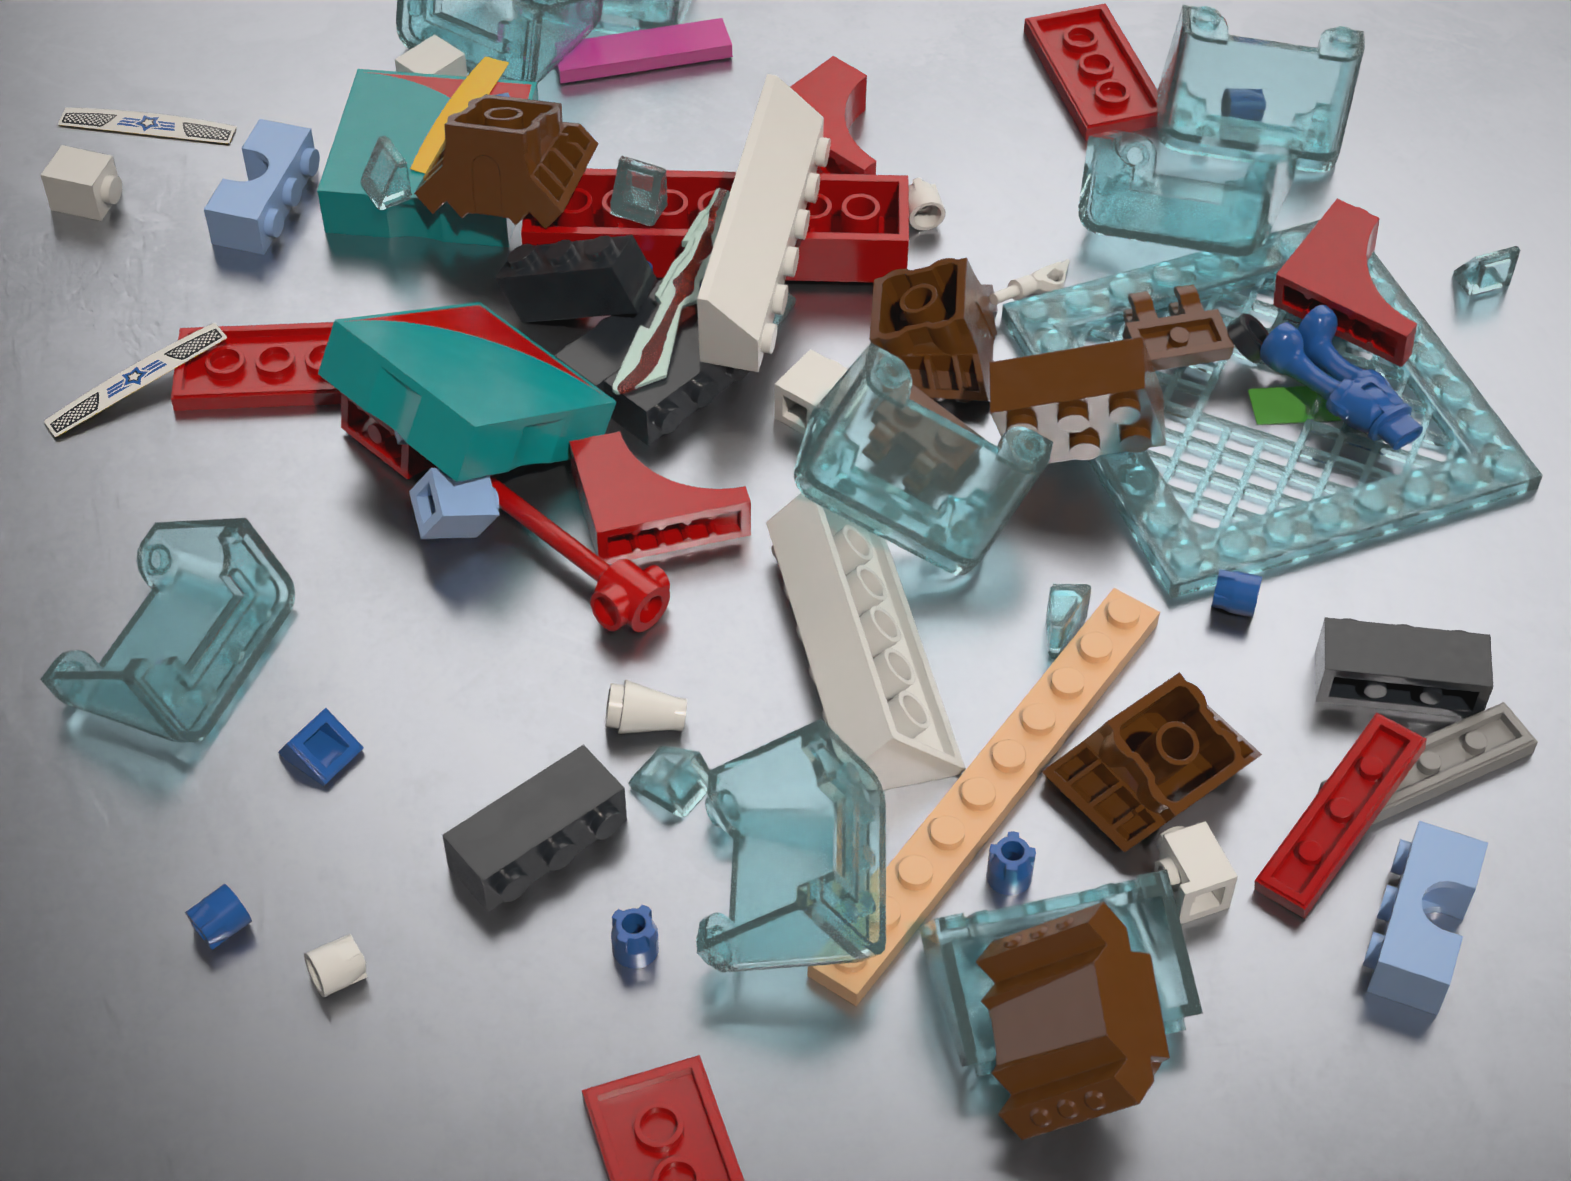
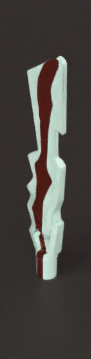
M723 188L715 190L706 209L699 212L682 240V247H685V249L672 263L655 294V299L660 304L659 309L649 329L640 325L613 383L612 388L615 394H623L667 377L681 311L683 308L697 304L700 284L703 281L730 195L728 190Z

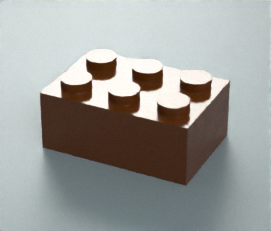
M1143 337L989 362L990 414L1015 469L1023 467L1040 468L1049 463L1075 459L1082 461L1092 460L1101 455L1126 451L1138 453L1152 447L1166 445L1163 393Z

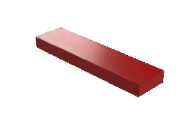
M1376 712L1254 880V890L1305 919L1424 752L1427 739Z

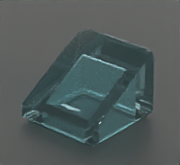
M385 135L378 138L361 177L362 188L379 210L410 200L412 195L407 162L392 141Z
M621 156L618 162L611 199V214L652 226L668 205L666 168Z
M1513 246L1475 256L1455 269L1453 277L1468 296L1509 286L1521 250L1518 246Z
M1053 584L1050 587L1046 611L1048 655L1051 659H1056L1084 624L1088 615L1091 585Z
M662 745L633 775L628 784L631 789L672 814L686 817L714 786L715 777L700 751Z

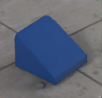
M325 708L287 742L278 753L286 761L324 786L364 747Z

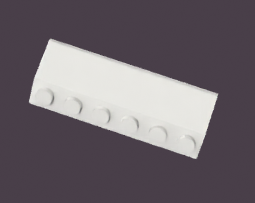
M767 74L697 297L700 362L759 372L764 353L772 354L774 350L777 324H773L775 314L783 315L786 308L788 285H784L786 276H795L799 259V248L795 247L797 239L805 240L810 219V211L806 210L808 202L815 203L817 200L820 174H816L818 166L826 167L831 143L830 138L823 137L824 117L777 75Z
M809 485L770 518L766 525L773 544L771 546L772 554L778 561L785 583L783 587L784 593L791 602L796 618V632L804 644L809 660V674L817 686L824 709L822 712L823 719L830 729L837 751L836 761L840 770L849 779L862 782L881 791L958 776L966 768L880 521Z

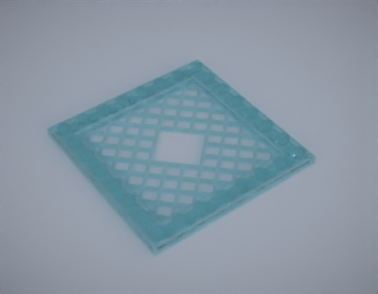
M1319 220L1005 303L1002 307L1001 318L1024 356L1083 347L1089 336L1108 342L1123 340L1122 333L1125 327L1123 311L1132 309L1128 300V294L1148 291L1152 298L1155 312L1167 311L1164 317L1170 316L1169 303L1178 302L1173 291L1174 287L1193 284L1198 291L1200 302L1210 299L1206 309L1203 308L1204 311L1215 309L1220 300L1243 307L1241 314H1250L1252 310L1275 317L1272 328H1266L1268 333L1282 324L1284 320L1300 325L1303 319L1273 304L1257 300L1261 289L1271 292L1275 291L1277 272ZM1375 252L1372 253L1367 262L1369 274L1375 287L1386 302L1396 311L1417 323L1412 355L1403 367L1392 363L1394 365L1392 367L1379 363L1380 357L1375 354L1369 360L1345 352L1349 342L1344 339L1341 340L1336 350L1347 361L1363 370L1373 369L1384 377L1399 381L1396 393L1404 403L1412 407V412L1424 415L1421 423L1423 431L1414 441L1410 451L1401 448L1394 450L1388 444L1383 443V440L1373 441L1349 432L1350 427L1343 423L1341 429L1316 422L1315 419L1320 408L1327 410V400L1319 394L1316 396L1297 442L1204 413L1207 402L1228 361L1222 360L1217 363L1209 362L1177 367L1173 376L1155 371L1159 384L1167 386L1163 394L1164 412L1189 420L1183 433L1165 427L1166 440L1178 444L1172 457L1147 449L1138 453L1126 451L1101 455L1088 460L1171 599L1215 586L1219 569L1249 574L1259 573L1538 489L1543 476ZM1253 287L1249 297L1234 293ZM1220 313L1226 328L1230 322L1236 319ZM1123 323L1119 332L1105 328ZM1234 345L1232 355L1246 359ZM1186 367L1211 374L1207 385L1203 386L1181 379ZM1407 384L1419 401L1402 396ZM1175 389L1200 397L1195 409L1170 402ZM1431 419L1435 421L1444 435L1427 430ZM1197 423L1223 431L1218 443L1215 444L1192 436ZM1309 433L1336 440L1331 453L1304 445ZM1231 434L1257 442L1252 455L1226 447ZM1422 441L1450 450L1446 461L1441 462L1418 454ZM1343 444L1370 451L1366 464L1339 456ZM1265 445L1291 453L1286 466L1261 459L1260 455ZM1186 447L1212 455L1207 467L1203 468L1180 460ZM1378 454L1404 462L1405 465L1402 473L1396 475L1373 467ZM1299 456L1326 464L1321 477L1295 470L1294 467ZM1222 458L1246 466L1241 479L1214 471L1219 459ZM1155 465L1166 468L1163 476ZM1413 465L1420 467L1419 469L1411 471ZM1333 468L1360 475L1357 486L1351 488L1329 481ZM1254 469L1280 477L1275 491L1249 483ZM1175 471L1201 479L1194 493L1169 485ZM1368 478L1375 480L1374 482L1367 483ZM1288 481L1314 488L1315 491L1311 500L1304 501L1283 494ZM1209 482L1235 491L1229 504L1203 496ZM1323 492H1326V493H1329V494H1330V495L1321 497L1322 494H1323ZM1246 494L1270 502L1265 514L1260 515L1237 507L1242 495ZM1178 501L1189 504L1186 512H1184ZM1278 505L1283 506V507H1286V508H1282V509L1276 510V508H1277ZM1197 507L1224 515L1219 527L1212 528L1191 521ZM1232 518L1239 520L1238 522L1230 524Z

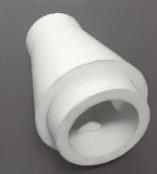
M626 679L624 685L610 683L605 727L618 729V734L665 730L683 731L687 698L674 697Z

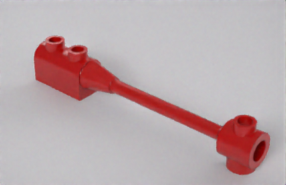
M342 393L341 428L406 479L428 468H438L410 445H398L395 431L389 425L366 412ZM490 475L492 487L498 493L499 507L597 581L595 592L591 596L590 605L596 620L605 629L616 631L624 625H628L636 632H644L657 623L666 611L670 601V582L663 569L657 565H651L643 570L626 558L609 565Z

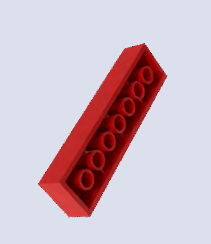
M587 168L563 213L546 229L530 212L523 218L521 228L522 245L550 244L561 240H589L604 235L610 237L633 235L646 260L652 264L655 276L664 278L672 263L684 251L685 247H682V240L699 212L706 209L715 190L720 188V201L708 224V231L693 266L685 274L697 275L702 261L712 252L711 235L714 231L716 212L720 208L727 190L731 191L736 172ZM820 174L817 200L815 203L808 202L806 210L810 211L805 240L797 239L795 247L799 248L797 270L794 277L786 276L785 281L874 282V279L884 277L891 271L907 269L909 250L908 175Z

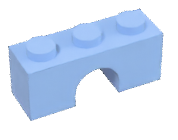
M259 119L241 148L248 181H234L223 178L205 206L204 213L213 245L264 255L274 237L277 238L282 233L284 220L291 208L299 204L302 190L308 179L317 173L320 154L318 149L314 147L311 128Z
M395 431L397 444L408 445ZM430 468L409 491L421 539L476 538L500 515L499 496L496 489L492 487L490 475L456 482L441 469Z
M1422 821L1418 822L1411 842L1400 839L1390 870L1392 873L1401 875L1398 887L1386 886L1376 917L1387 921L1384 935L1373 931L1363 961V966L1373 969L1367 992L1438 1015L1452 980L1463 936L1437 927L1425 914L1443 913L1461 920L1464 919L1477 887L1488 842Z

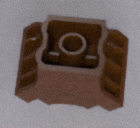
M485 94L482 97L469 101L468 107L462 112L454 113L447 118V123L444 124L445 140L414 194L432 214L447 201L461 218L465 217L468 213L499 216L510 219L516 226L530 212L546 229L563 213L599 143L581 124L563 122L562 103Z
M967 257L961 259L943 258L927 267L914 270L897 269L889 272L884 277L874 279L869 340L876 352L875 370L881 395H890L906 379L934 401H944L945 399H954L956 402L968 403L971 400L990 401L989 362L994 361L993 348L995 335H997L993 312L998 311L997 305H993L989 300L990 294L994 293L993 285L981 284Z
M1179 672L1105 722L1084 741L1044 769L1042 773L1120 849L1126 852L1262 754L1207 705L1203 692L1193 683L1187 682Z
M1104 902L992 941L975 962L994 982L993 986L981 999V1002L989 1011L997 1055L995 1056L997 1065L991 1074L1011 1094L998 1113L1021 1140H1025L1140 1104L1155 1081L1154 1074L1160 1068L1161 1063L1169 1059L1170 1056L1151 953L1131 951L1127 927Z

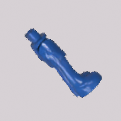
M1319 305L1312 309L1304 317L1298 329L1289 322L1278 325L1266 337L1260 349L1261 360L1273 371L1296 379L1326 399V409L1334 416L1340 417L1350 428L1365 434L1368 433V438L1373 441L1383 440L1394 450L1406 446L1421 435L1423 427L1411 417L1412 407L1403 402L1384 376L1376 370H1363L1353 365L1335 349L1332 339L1337 330L1338 319L1328 306Z

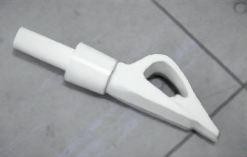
M1066 259L1062 263L1061 261L1056 262L1030 275L1009 281L1006 288L990 294V302L993 305H997L1011 298L1019 301L1031 294H1039L1046 298L1056 297L1064 288L1070 260Z

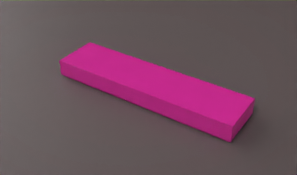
M723 18L551 44L552 57L560 84L733 57L732 42Z

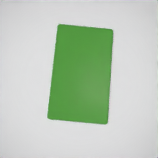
M1307 386L1248 389L1258 425L1342 420L1326 409V399Z

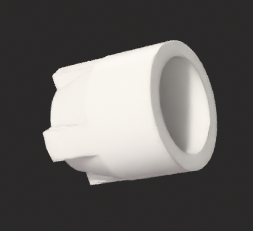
M915 178L912 180V184L909 185V222L917 230L933 229L941 224L945 218L946 211L935 184L930 185L928 182L922 181L921 178Z
M351 934L304 954L309 975L322 997H326L368 977L366 974L365 958Z

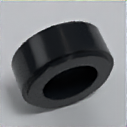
M1242 313L1227 325V331L1238 351L1250 362L1257 364L1262 361L1260 349L1269 333L1257 318L1251 314Z

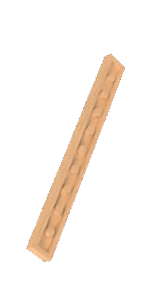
M1116 588L1112 589L808 963V977L851 1004L857 1006L1156 628L1160 615L1159 611Z

